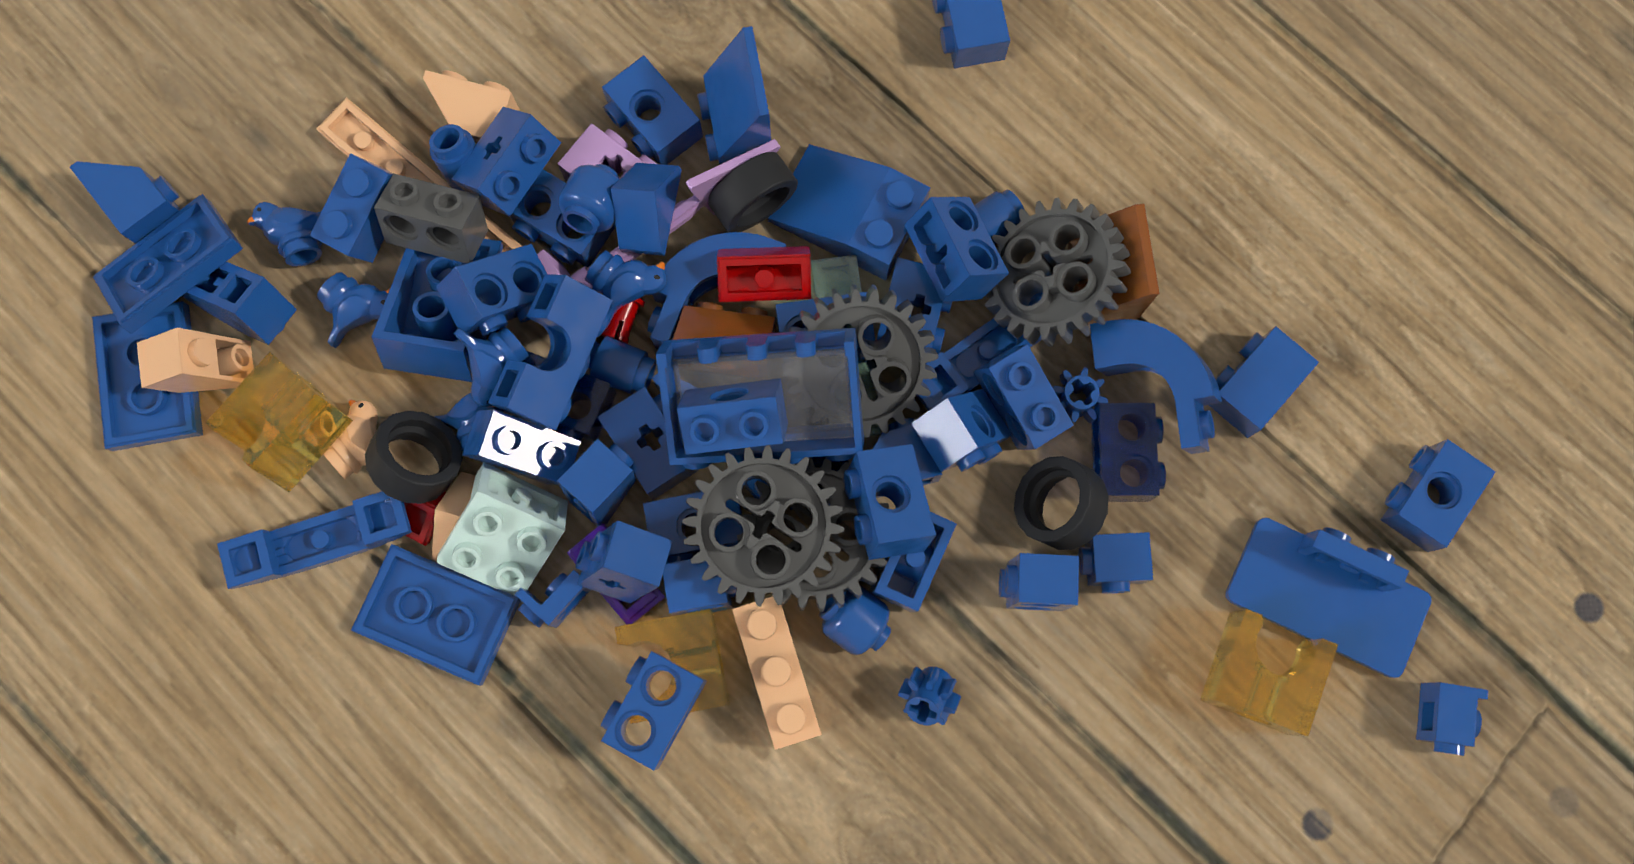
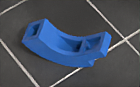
M730 232L708 236L679 251L665 265L667 285L662 291L652 294L655 302L663 304L662 308L655 307L648 323L647 331L652 333L650 338L654 347L659 349L664 340H673L684 306H693L702 295L718 288L717 252L719 249L786 247V244L758 234Z
M1118 319L1106 321L1104 325L1099 323L1090 324L1095 369L1105 376L1136 371L1152 372L1162 376L1169 384L1174 395L1181 449L1190 454L1210 452L1208 439L1215 437V428L1211 411H1204V406L1222 403V399L1214 375L1199 354L1177 335L1153 323L1133 319Z

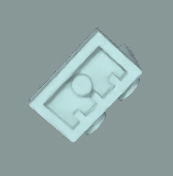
M483 462L475 476L470 501L438 553L437 563L515 596L514 594L520 587L528 590L565 531L568 501Z

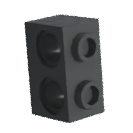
M398 174L392 175L374 207L386 243L463 263L473 261L488 232L480 195Z

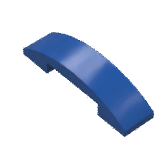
M1043 292L1034 295L1030 299L1028 306L1038 303L1042 298ZM993 318L945 353L940 352L938 359L925 363L935 369L937 377L923 379V382L931 392L930 396L918 394L916 396L929 411L946 398L971 392L980 385L973 370L1010 348L1025 344L1032 348L1042 340L1041 335L1038 341L1032 345L1024 338V334L1018 339L1015 338L1007 330L1008 327H1001Z
M381 491L353 500V505L285 527L272 531L261 529L217 543L228 589H235L297 574L355 556L401 538L412 532L404 502L387 496Z

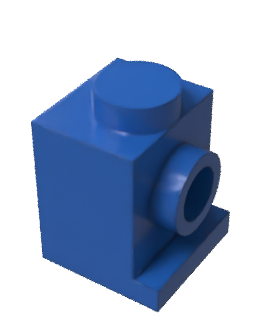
M1442 682L1421 683L1416 740L1434 742V752L1465 756V746L1475 747V738L1480 733L1482 718L1480 711L1477 710L1478 700H1488V690Z

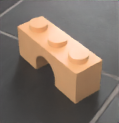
M771 596L764 599L761 607L757 606L756 602H752L732 609L774 749L777 750L822 735L782 605H777L774 597Z

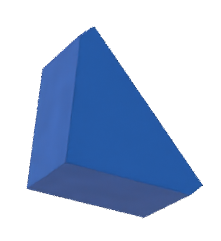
M636 163L611 187L618 246L622 252L665 256L682 169L680 166Z

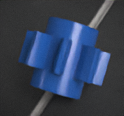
M1086 367L1075 377H1072L1067 370L1063 371L1059 377L1064 387L1052 386L1073 424L1082 416L1091 424L1097 419L1096 412L1092 407L1103 408L1108 403V399L1099 396V388L1105 382L1104 379L1094 381L1088 376V368ZM1072 392L1075 394L1083 392L1086 395V399L1084 402L1081 400L1073 402L1069 396Z
M914 667L910 678H905L898 693V696L907 700L903 709L904 713H907L914 722L921 725L930 726L937 722L945 725L949 714H955L961 700L959 694L952 692L957 682L956 679L938 667H927L923 670Z

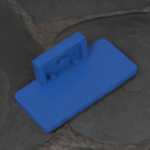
M1262 518L1256 521L1226 590V599L1242 609L1386 677H1400L1404 672L1432 602L1428 592L1405 582L1409 570L1394 564L1396 559L1389 553L1375 548L1364 550L1351 544V537L1333 528L1324 527L1323 530L1319 529L1302 534L1270 518Z

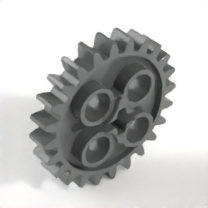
M1059 197L1054 199L1051 210H1047L1041 201L1036 202L1035 214L1029 216L1025 210L1020 209L1019 217L1021 222L1015 225L1006 220L1004 225L1009 233L1005 237L1000 235L992 236L993 241L999 246L997 251L1009 274L985 295L987 298H990L985 303L986 308L993 315L996 314L994 320L1001 327H1008L1007 330L1017 339L1024 334V338L1032 345L1038 341L1041 335L1042 340L1049 347H1053L1057 334H1060L1067 344L1072 343L1073 330L1079 329L1086 337L1089 336L1088 322L1093 319L1102 325L1106 323L1101 313L1104 307L1112 310L1119 308L1111 298L1112 294L1127 292L1125 285L1118 279V277L1131 274L1128 265L1122 261L1130 256L1126 246L1121 244L1124 239L1123 235L1117 227L1112 228L1114 223L1106 213L1100 216L1099 211L1093 204L1084 209L1078 199L1075 198L1070 202L1067 209ZM1080 238L1074 248L1065 250L1066 245L1070 241ZM1035 252L1034 257L1029 262L1021 264L1027 254ZM1088 279L1087 285L1082 290L1072 293L1074 286L1079 281ZM1043 292L1042 298L1038 303L1028 306L1030 299L1034 295Z
M851 284L849 297L843 299L838 290L834 288L831 295L833 303L827 305L816 297L814 301L818 312L812 315L802 310L799 314L805 328L790 327L789 332L843 329L844 325L848 323L853 328H856V338L877 392L875 398L871 399L868 397L859 373L865 438L870 436L871 425L878 424L884 433H888V419L893 417L900 424H905L906 421L902 410L907 407L919 412L920 407L914 398L915 395L930 396L931 394L923 379L937 377L935 369L925 364L938 359L935 349L925 347L935 340L931 330L919 331L926 323L921 313L909 318L913 305L908 299L897 307L895 306L897 295L893 290L888 291L881 300L879 299L876 285L871 284L866 296H860L856 285ZM878 322L887 326L885 334L878 340L871 341L863 337L864 330L872 323ZM838 353L832 357L822 355L806 358L791 356L790 358L795 360L783 364L785 375L796 376L787 383L789 393L802 392L796 399L798 409H804L812 405L809 412V418L812 423H815L823 416L826 417L825 424L850 423L849 399H841L834 395L836 388L843 383H847V377L849 378L848 366L846 374L845 353ZM896 366L902 369L899 378L893 382L885 383L879 380L880 373L887 367Z
M770 445L765 446L762 458L756 459L751 448H745L744 461L739 463L730 453L725 454L728 466L726 470L722 471L712 464L708 466L714 478L711 484L702 480H696V486L704 494L702 499L687 498L686 500L689 506L697 510V516L683 519L682 523L684 525L696 528V534L684 539V544L699 546L701 550L690 560L691 563L700 564L707 562L709 567L704 572L702 579L708 581L718 575L722 579L717 592L722 595L731 585L736 587V602L738 603L743 601L747 592H754L755 602L759 607H761L764 601L765 593H772L777 605H781L783 602V590L788 588L795 597H802L799 582L805 580L810 585L817 587L819 582L813 573L815 568L817 567L824 571H831L832 569L829 562L823 558L825 552L839 553L841 550L838 545L829 541L830 535L844 532V527L831 523V517L843 511L842 506H828L826 502L836 492L835 487L820 490L818 484L824 475V471H818L811 476L805 473L809 462L807 457L803 458L796 466L790 464L791 451L788 448L782 453L779 460L773 459ZM761 479L769 485L771 494L765 503L753 505L743 498L742 489L749 480ZM733 500L761 519L766 513L771 514L774 517L772 526L801 545V550L794 552L767 533L762 535L760 539L756 538L753 535L755 531L753 523L728 509L726 502ZM800 505L810 512L812 523L807 530L794 532L786 527L783 515L789 507ZM735 520L742 526L744 535L737 545L725 547L717 542L715 530L722 521ZM767 546L779 548L785 557L783 569L776 574L763 573L756 564L758 552Z
M807 457L809 462L805 473L811 476L818 471H824V475L818 484L820 490L828 487H835L836 492L826 502L828 506H842L843 511L831 517V523L838 525L845 520L854 521L855 516L858 515L854 499H848L844 488V471L848 470L850 463L846 461L838 471L832 470V462L825 458L822 467L818 468L814 466L812 457ZM757 480L754 484L760 498L745 497V500L753 505L765 503L771 494L770 487ZM879 503L882 507L889 509L888 503ZM800 505L790 507L810 527L812 523L810 512ZM766 513L762 519L753 514L740 515L753 523L755 526L753 535L756 538L760 539L765 533L769 534L774 528L772 526L774 517L771 514ZM784 513L783 519L786 527L794 532L807 530L802 523ZM744 533L737 535L738 543L742 540ZM838 534L830 535L829 541L838 545L841 548L840 551L845 552L849 556V560L842 561L835 553L825 552L823 557L831 563L832 569L826 576L817 578L819 582L817 587L810 585L805 580L799 582L802 597L798 598L799 611H804L809 599H815L819 611L824 612L826 598L831 597L837 606L842 608L844 607V592L849 591L857 599L861 598L862 591L859 582L863 581L874 586L877 579L870 568L884 569L887 561L884 558L868 560L865 545H860L857 539L848 541L840 538ZM795 540L786 545L794 552L801 550V545ZM767 546L758 552L756 562L758 568L763 573L776 574L783 569L785 557L779 548ZM789 588L783 590V602L781 604L783 606L793 595Z

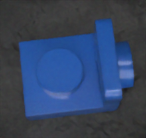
M573 570L568 576L565 573H561L552 581L544 593L548 596L544 603L529 590L522 587L514 595L523 602L518 610L534 625L540 628L545 622L548 626L557 628L591 590L577 585L580 573Z

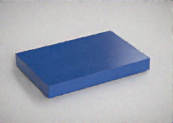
M202 194L96 273L93 278L120 326L130 334H133L236 255L243 247L214 205Z
M183 301L170 304L133 334H130L120 326L113 313L92 317L105 449L117 451L202 436L199 392L176 393L141 388L137 342L175 328L192 330L189 305Z
M391 544L351 631L476 685L483 686L521 600L516 596L495 589Z

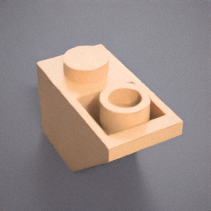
M425 70L423 79L448 124L458 125L468 131L476 144L502 107L520 111L510 90L499 83L486 81L482 85L470 82L464 76L453 71L444 70L439 74Z
M175 328L137 342L141 388L185 393L255 385L250 341Z

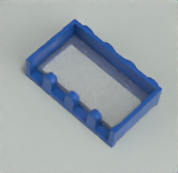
M856 328L664 340L656 353L670 465H684L686 469L691 470L703 469L712 463L726 462L725 454L730 453L738 463L744 461L745 448L685 454L677 407L685 390L781 378L788 426L783 444L770 445L773 459L779 460L786 448L791 451L790 464L799 463L805 457L826 456V459L830 461H846L852 459L857 451H863L864 432ZM765 446L750 447L755 459L762 458Z

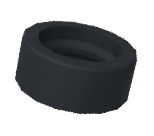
M776 152L762 153L739 165L726 175L709 195L708 205L728 232H743L759 224L780 209L796 191L798 181Z
M403 411L389 416L378 427L365 453L366 470L373 483L387 496L404 503L422 504L437 499L448 489L458 474L463 461L461 444L453 430L440 419L425 412ZM400 439L410 440L424 446L436 459L439 466L438 473L421 475L404 469L393 458L389 451V443Z
M1064 456L1047 457L1034 464L1022 477L1015 492L1014 512L1019 527L1028 537L1057 550H1073L1090 542L1101 530L1108 514L1109 495L1104 481L1093 469ZM1068 477L1076 479L1080 489V497L1074 515L1065 525L1055 530L1047 528L1043 519V505L1048 492L1056 483Z

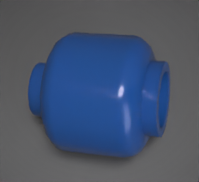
M603 164L580 165L575 168L562 189L558 200L564 222L573 230L586 235L609 230L615 222L611 187L619 180L618 174L612 168Z
M861 585V598L857 599L849 591L844 592V607L839 608L831 597L826 599L824 612L819 613V617L823 619L822 631L824 635L852 655L863 654L870 648L877 651L883 646L891 633V627L887 625L890 615L888 606Z

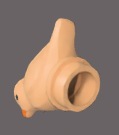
M349 401V413L338 424L337 437L329 439L328 442L330 444L321 450V453L344 479L353 473L357 475L361 471L362 466H366L365 453L377 431V409L368 401Z

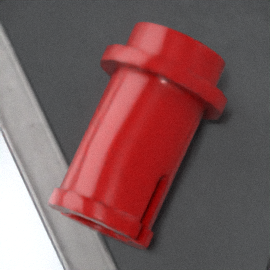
M642 297L617 310L610 324L600 336L604 338L606 336L614 338L615 336L616 340L628 344L638 308L645 305Z

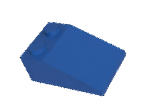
M743 27L703 75L706 92L697 94L702 120L711 119L713 134L705 135L710 162L719 160V165L771 141L770 115L753 27Z
M809 144L793 173L798 181L796 191L780 209L769 216L768 222L886 281L896 263L897 257L900 256L910 237L904 224L928 200L931 187L891 167Z
M484 239L473 261L502 253V241ZM408 248L405 249L371 337L384 369L467 382L473 381L468 350L455 336L454 332L458 328L436 288L455 267L466 263ZM480 330L469 334L477 339H487V335L483 336Z

